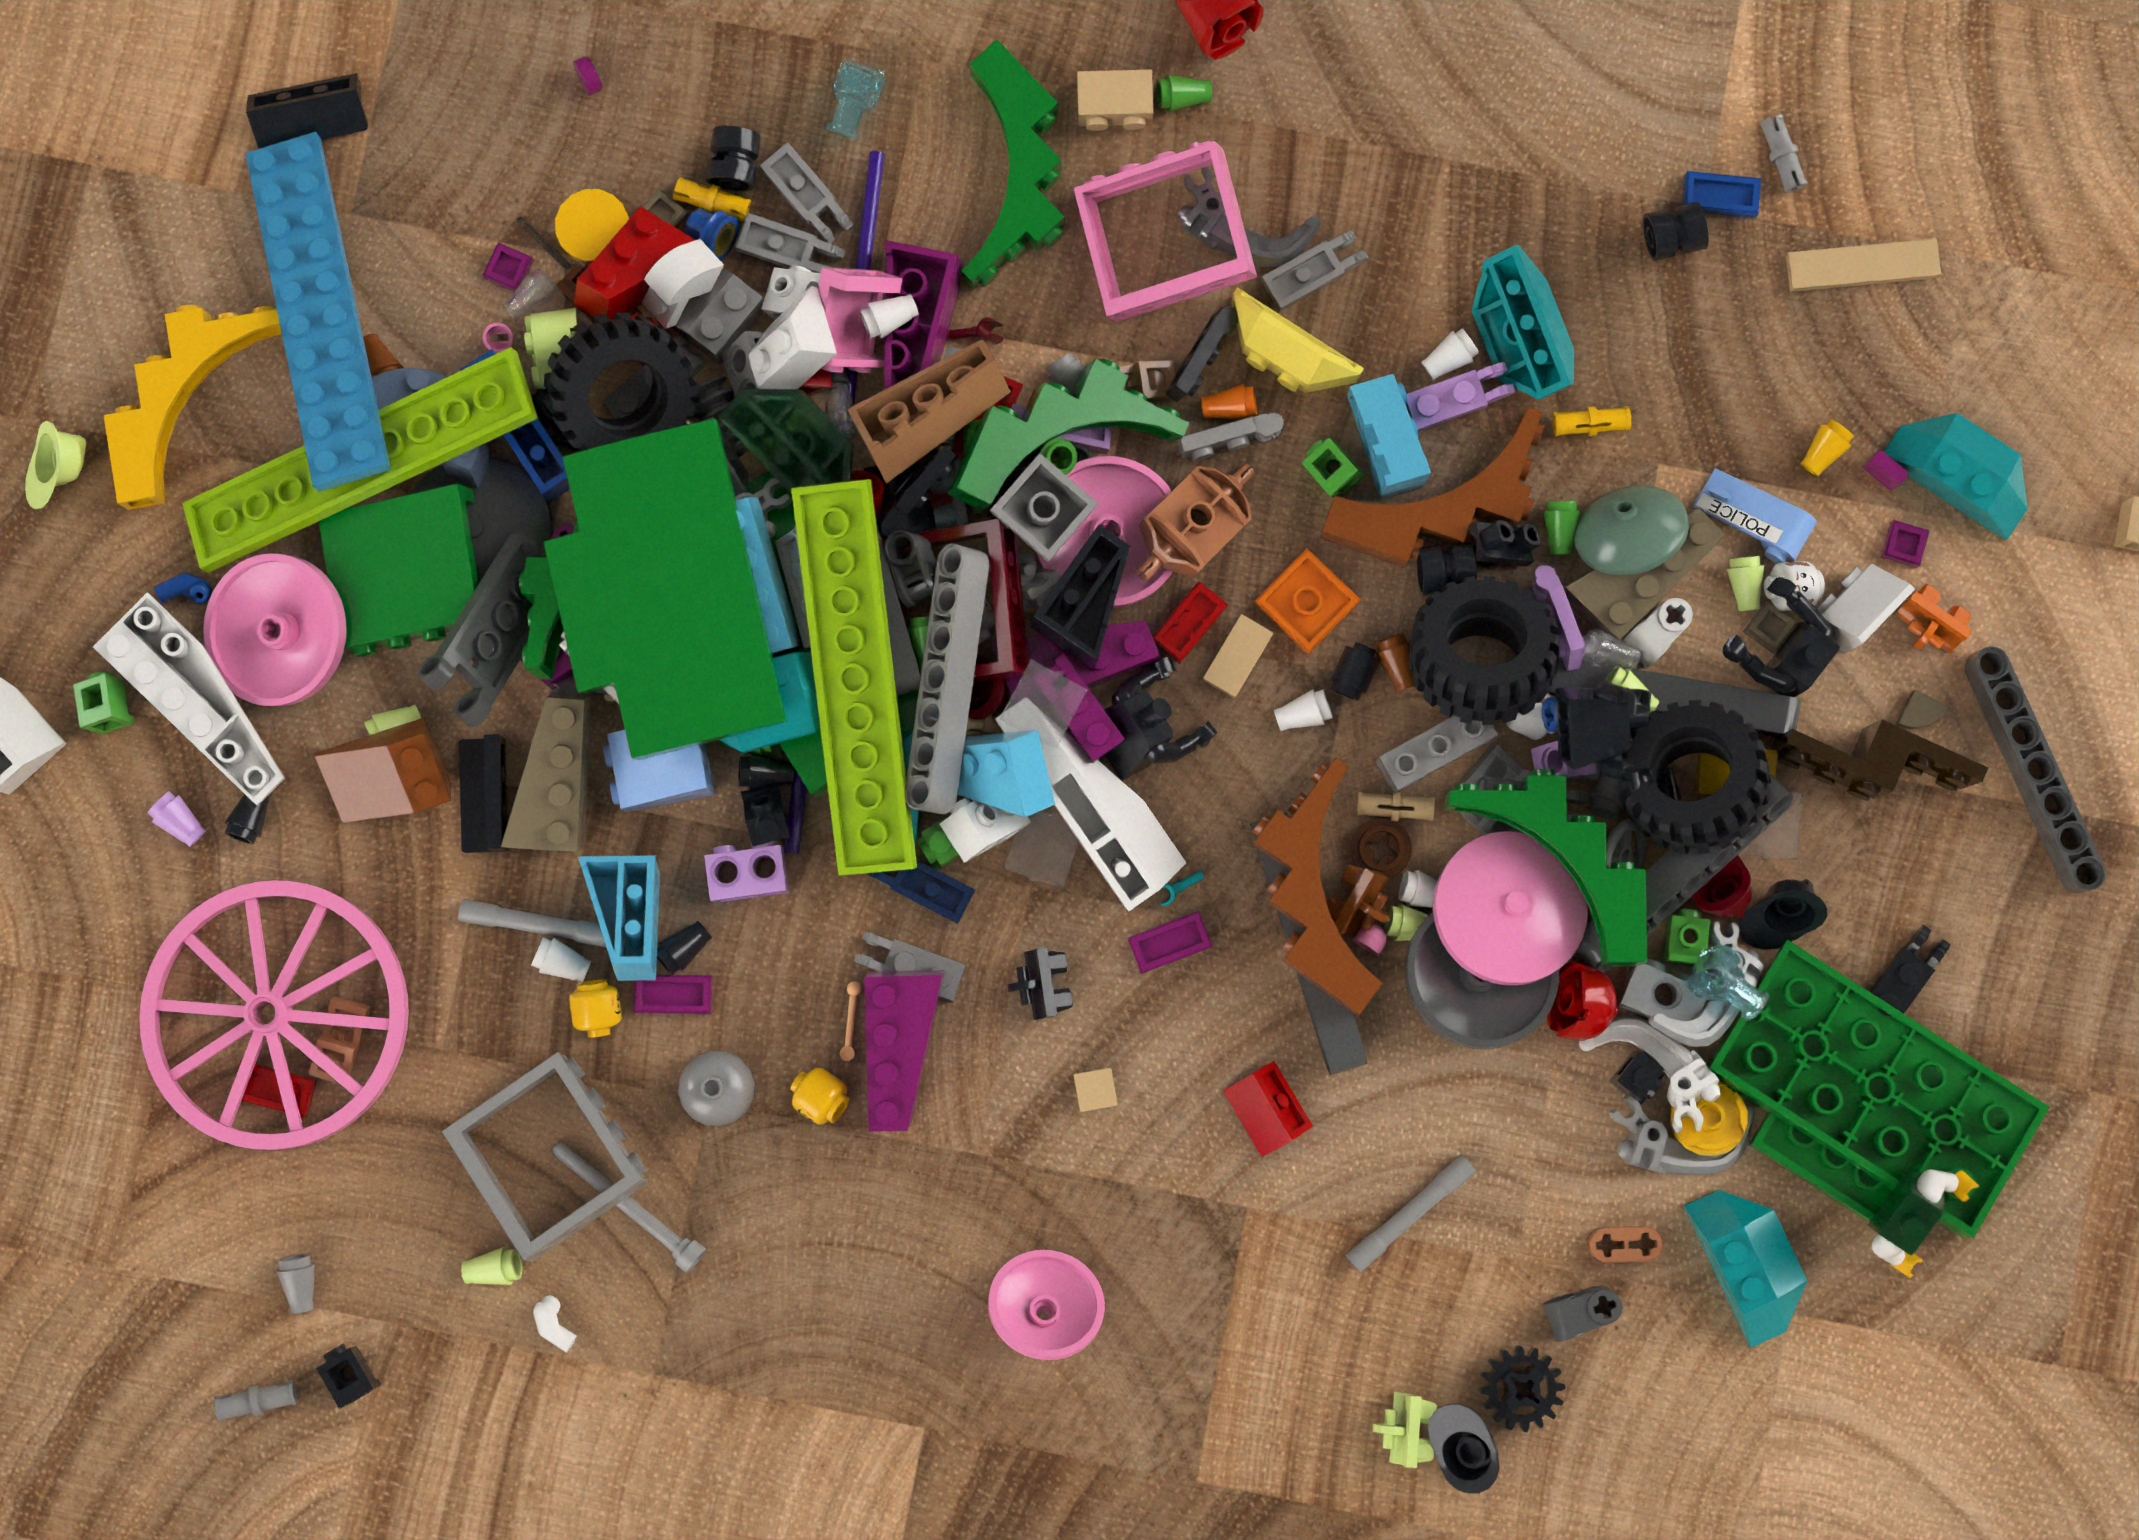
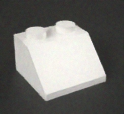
M811 286L771 323L749 353L750 366L757 388L795 392L837 354L818 288Z
M1874 564L1869 565L1862 571L1856 567L1841 582L1845 589L1837 597L1832 594L1828 595L1816 608L1834 628L1835 637L1833 641L1840 646L1839 650L1846 654L1863 644L1915 588L1908 582Z

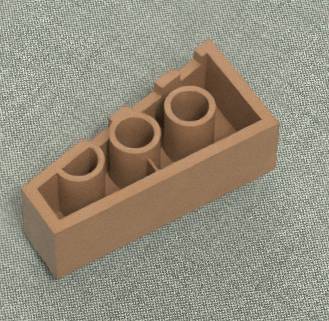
M981 339L847 410L884 481L888 483L1009 394L1010 390L996 359L985 341Z

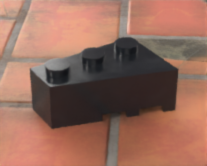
M1101 525L1096 527L1038 609L1031 623L1032 629L1093 670L1099 658L1130 550L1129 544Z

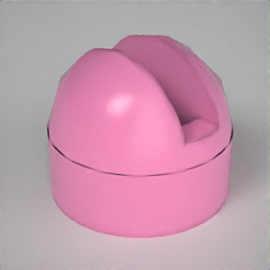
M492 323L483 332V343L488 350L493 349L495 353H499L512 347L514 333L504 323ZM508 334L509 341L491 342L490 335Z
M1373 924L1370 931L1361 927L1353 941L1365 951L1379 956L1386 945V933L1381 926Z

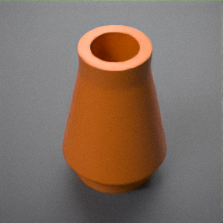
M1244 384L1209 396L1201 397L1204 419L1243 420L1257 416L1254 386L1245 387Z

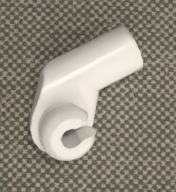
M551 1295L544 1296L541 1302L536 1303L533 1311L538 1333L567 1353L574 1344L577 1335L559 1325L556 1314L561 1307L559 1300Z

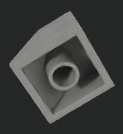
M722 268L711 292L690 298L677 324L671 328L682 334L694 346L721 365L724 362L722 353L745 331H749L764 313L761 309L764 298L737 276Z
M1039 453L991 508L990 512L1049 562L1092 513L1098 503Z

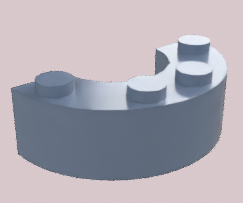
M419 368L395 369L373 376L372 382L378 410L446 378V376ZM489 442L442 463L446 473L479 488L489 463Z

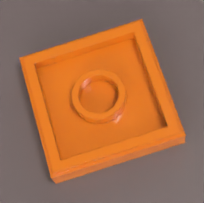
M1306 548L1254 601V604L1309 655L1360 603L1361 599Z

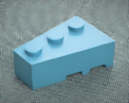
M1394 374L1350 386L1347 397L1379 500L1423 488L1431 471L1419 442L1416 423L1413 418H1410L1406 408L1408 400L1403 384H1397Z
M1038 730L965 736L957 795L1022 817L1030 816L1055 805Z
M655 855L578 856L617 981L656 980L660 871Z

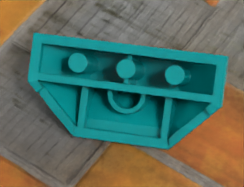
M1514 245L1484 260L1481 270L1483 272L1477 286L1471 312L1492 365L1501 362L1506 364L1507 372L1497 377L1498 380L1507 385L1513 384L1515 389L1527 393L1538 400L1573 385L1574 347L1546 278L1519 245Z
M1959 413L1901 425L1883 451L1908 472L1909 478L2005 541L2008 540L2028 509L2021 454Z
M811 652L791 653L773 658L787 722L723 738L719 741L741 753L817 733L820 729Z
M1716 1190L1683 1205L1749 1347L1752 1348L1786 1332L1806 1286L1807 1279L1775 1211L1721 1190Z

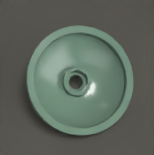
M1626 486L1602 495L1583 511L1579 517L1574 534V542L1579 556L1591 568L1610 575H1633L1654 569L1673 557L1686 540L1689 520L1683 503L1671 492L1654 486Z

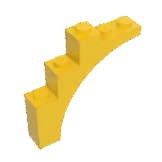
M197 305L179 306L176 308V312L165 314L171 358L167 355H154L147 357L145 363L134 364L141 408L138 409V406L135 405L121 406L115 409V413L104 415L116 499L119 505L127 510L165 504L164 469L168 444L177 418L192 393L215 368L235 353L261 340L282 334L278 312L274 306L256 307L252 310V313L239 316L233 312L216 315L215 320H212V316Z

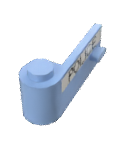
M1716 468L1693 505V509L1700 508L1706 515L1760 540L1762 547L1766 550L1764 555L1775 563L1794 562L1817 524L1816 519L1806 511Z

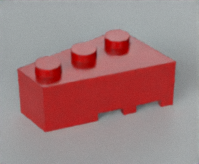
M640 206L577 279L574 306L593 318L597 315L606 314L610 320L614 319L616 312L627 313L642 304L650 287L644 279L656 262L674 248L696 240Z

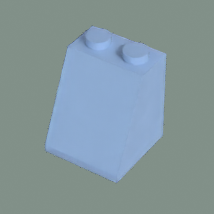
M625 730L607 734L609 744L603 745L604 757L607 767H613L615 781L610 782L611 796L614 805L620 804V809L624 812L715 796L706 743L638 760L631 759Z

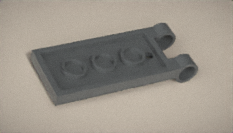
M521 532L509 535L436 653L428 657L420 665L417 672L418 677L432 690H438L445 686L453 677L455 670L473 687L471 692L465 694L457 702L454 710L469 727L477 726L487 718L491 711V706L520 661L524 644L528 643L530 630L528 611L533 604L521 594L519 576L525 568L526 557L543 556ZM470 659L473 660L472 665L469 663Z

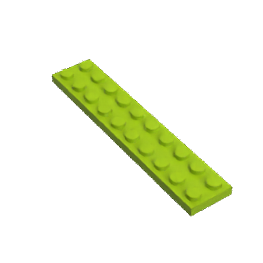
M511 347L379 409L391 467L390 471L318 492L312 485L305 445L183 502L185 516L200 569L207 573L214 571L538 419L518 352Z
M871 479L791 488L838 876L914 869L917 867L911 811L906 803L907 778Z

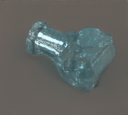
M848 59L845 62L842 61L834 81V98L839 103L832 122L827 123L825 129L857 141L859 135L856 133L863 111H870L871 108L878 104L887 80H885L883 71Z
M1718 943L1715 947L1704 949L1698 955L1697 964L1692 969V975L1686 980L1689 990L1696 996L1704 997L1709 1001L1718 1000L1719 1002H1724L1727 1000L1742 1012V1018L1746 1021L1752 1020L1767 1003L1769 994L1764 990L1758 991L1744 979L1745 972L1737 966L1740 963V958L1732 948ZM1707 969H1716V970H1718L1720 973H1719V974H1711V973L1707 972L1706 970H1707Z

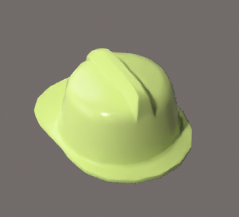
M50 421L43 422L38 430L36 446L26 474V499L30 507L36 510L43 508L48 503L55 486L67 484L78 478L85 457L86 440L80 435L57 431L54 424Z

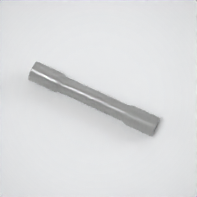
M463 899L460 905L458 916L460 922L488 927L499 926L606 947L600 925L597 922L574 921L501 908L495 904Z
M1459 1155L1436 1175L1434 1181L1379 1229L1370 1233L1345 1255L1346 1258L1361 1273L1382 1255L1393 1241L1446 1195L1453 1193L1476 1173V1170L1463 1155Z

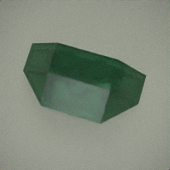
M743 389L718 415L726 426L791 495V488L851 481L854 444L801 389Z

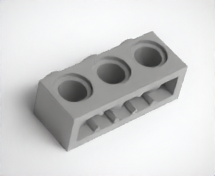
M1454 715L1381 755L1375 763L1392 793L1393 791L1398 792L1492 741L1498 736L1493 725H1482V721L1472 720L1471 724L1460 722L1461 717Z

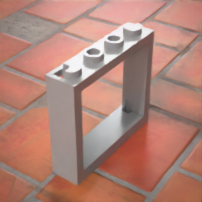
M559 1052L442 1131L522 1259L528 1262H534L648 1183L643 1175L647 1171L642 1164L643 1161L635 1151L629 1154L622 1141L627 1139L623 1130L614 1119L609 1122L603 1114L602 1109L606 1107L603 1099L594 1088L588 1090L581 1080L585 1075L582 1067L578 1065L573 1056L568 1059ZM557 1072L625 1177L535 1238L468 1132Z

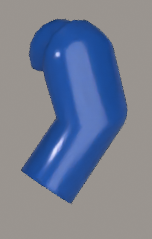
M188 572L181 573L154 586L155 592L162 603L182 595L196 604H203L212 595L211 585L205 579Z

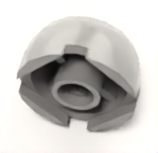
M710 1050L698 1054L686 1064L679 1077L678 1095L683 1109L692 1119L706 1126L722 1127L736 1122L748 1112L755 1098L756 1083L751 1069L742 1058L729 1051Z

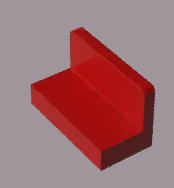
M1274 1060L1224 1090L1225 1096L1262 1156L1291 1142L1313 1127Z

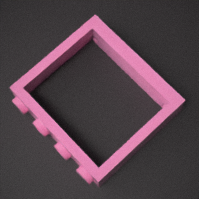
M1209 140L1200 144L1196 141L1189 145V150L1177 154L1173 151L1160 153L1153 158V162L1141 166L1139 163L1128 164L1120 167L1117 174L1108 177L1095 175L1091 177L1092 180L1084 182V185L1073 188L1106 316L1116 323L1257 278L1224 149L1215 141L1210 142ZM1213 164L1237 259L1121 296L1097 203Z

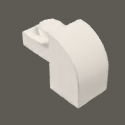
M701 239L680 245L658 260L646 275L644 280L650 287L642 304L665 329L675 326L690 298L711 292L724 264Z

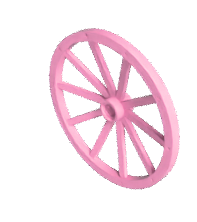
M261 881L237 886L206 900L185 916L169 933L157 951L144 983L139 1016L140 1036L143 1053L157 1087L174 1110L188 1123L203 1133L234 1146L263 1150L292 1149L310 1145L338 1133L356 1121L378 1099L391 1080L402 1055L408 1030L409 1007L408 993L400 962L383 932L362 910L341 896L309 884L293 881ZM291 897L315 902L316 905L271 990L258 899ZM245 903L257 994L195 935L207 922L226 910ZM328 909L345 918L370 945V950L284 997ZM185 945L189 946L246 1002V1005L162 999L168 974ZM379 961L389 995V1019L292 1010V1007L372 962ZM271 1003L275 1009V1017L270 1023L266 1024L262 1019V1011L266 1005ZM160 1011L244 1018L245 1021L170 1069L161 1040ZM291 1022L388 1030L381 1057L364 1087L290 1025ZM253 1031L224 1110L218 1121L198 1107L182 1090L177 1081ZM279 1033L355 1097L329 1118L303 1129ZM265 1037L290 1129L288 1133L258 1134L232 1127Z

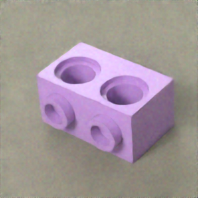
M774 841L752 846L751 843L752 849L736 851V845L714 847V854L704 855L710 901L721 903L790 893L784 848L781 845L774 846ZM763 858L773 859L776 865L775 872L768 878H760L756 874V865ZM726 863L735 864L738 870L737 877L731 883H721L718 878L719 868Z

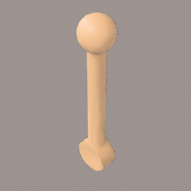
M852 981L847 985V992L850 994L845 1046L840 1050V1057L844 1061H850L855 1057L852 1043L857 995L862 991V986L857 981Z

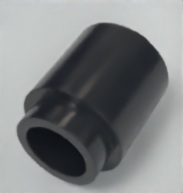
M1355 642L1353 648L1345 646L1331 678L1334 681L1331 690L1347 698L1359 701L1361 694L1367 693L1380 663V660L1374 657L1376 650L1358 642Z

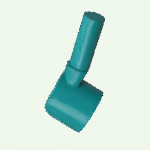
M1199 870L1171 885L1166 883L1163 887L1170 891L1171 897L1167 902H1163L1159 906L1171 905L1175 901L1177 894L1203 880L1202 872Z

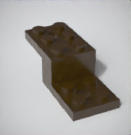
M1883 719L1862 729L1851 755L1794 729L1776 737L1770 749L1777 750V755H1779L1777 760L1780 763L1794 769H1799L1800 766L1814 771L1812 776L1815 779L1830 785H1834L1836 781L1849 787L1847 792L1850 795L1865 801H1869L1870 797L1874 799L1892 792L1903 769L1915 775H1922L1923 772L1937 778L1935 781L1937 785L1951 791H1957L1958 788L1964 789L1983 782L1988 767Z

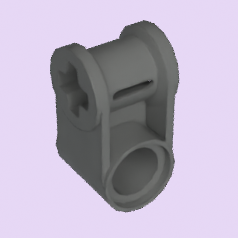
M901 530L890 534L884 545L885 555L895 580V587L899 598L906 607L912 608L917 606L918 600L933 594L937 564L931 544L924 536ZM910 541L912 545V550L910 555L906 558L904 555V548L906 544Z
M1594 1286L1577 1293L1562 1295L1543 1303L1556 1342L1569 1340L1581 1336L1590 1330L1611 1324L1620 1317L1623 1309L1619 1296L1605 1286ZM1600 1296L1611 1301L1606 1306L1607 1312L1604 1314L1593 1308L1599 1304L1598 1297Z

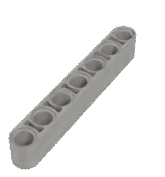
M953 543L947 544L942 548L937 560L906 779L907 805L914 810L936 814H947L950 812L957 799L989 571V560L984 552Z

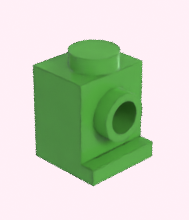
M1332 438L1327 440L1321 439L1313 444L1307 451L1308 457L1302 462V465L1327 494L1333 498L1335 495L1344 497L1367 475L1343 447ZM1339 461L1340 467L1332 474L1329 469L1331 463Z
M96 672L90 674L88 680L73 685L80 728L104 735L135 724L134 716L129 715L124 679L112 676L110 672Z
M948 817L922 831V836L916 839L931 866L938 871L961 858L939 825Z
M1678 909V916L1671 915L1666 919L1662 962L1698 967L1708 964L1707 949L1710 919H1702V911ZM1687 929L1695 933V941L1692 944L1687 943L1683 938V934Z

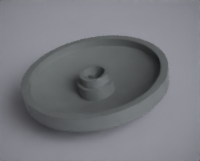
M489 457L487 471L479 488L446 473L443 465H440L422 478L411 492V494L453 484H460L473 489L475 504L467 505L466 508L478 583L484 577L511 533L521 532L543 557H547L544 541L551 540L553 534V521L548 503L535 483L523 471L510 463Z
M1433 912L1415 931L1405 957L1404 976L1406 988L1417 1014L1440 1037L1466 1048L1477 1050L1497 1049L1523 1039L1534 1031L1546 1018L1554 1004L1558 991L1559 969L1544 979L1524 985H1500L1474 976L1462 968L1444 947L1435 926Z

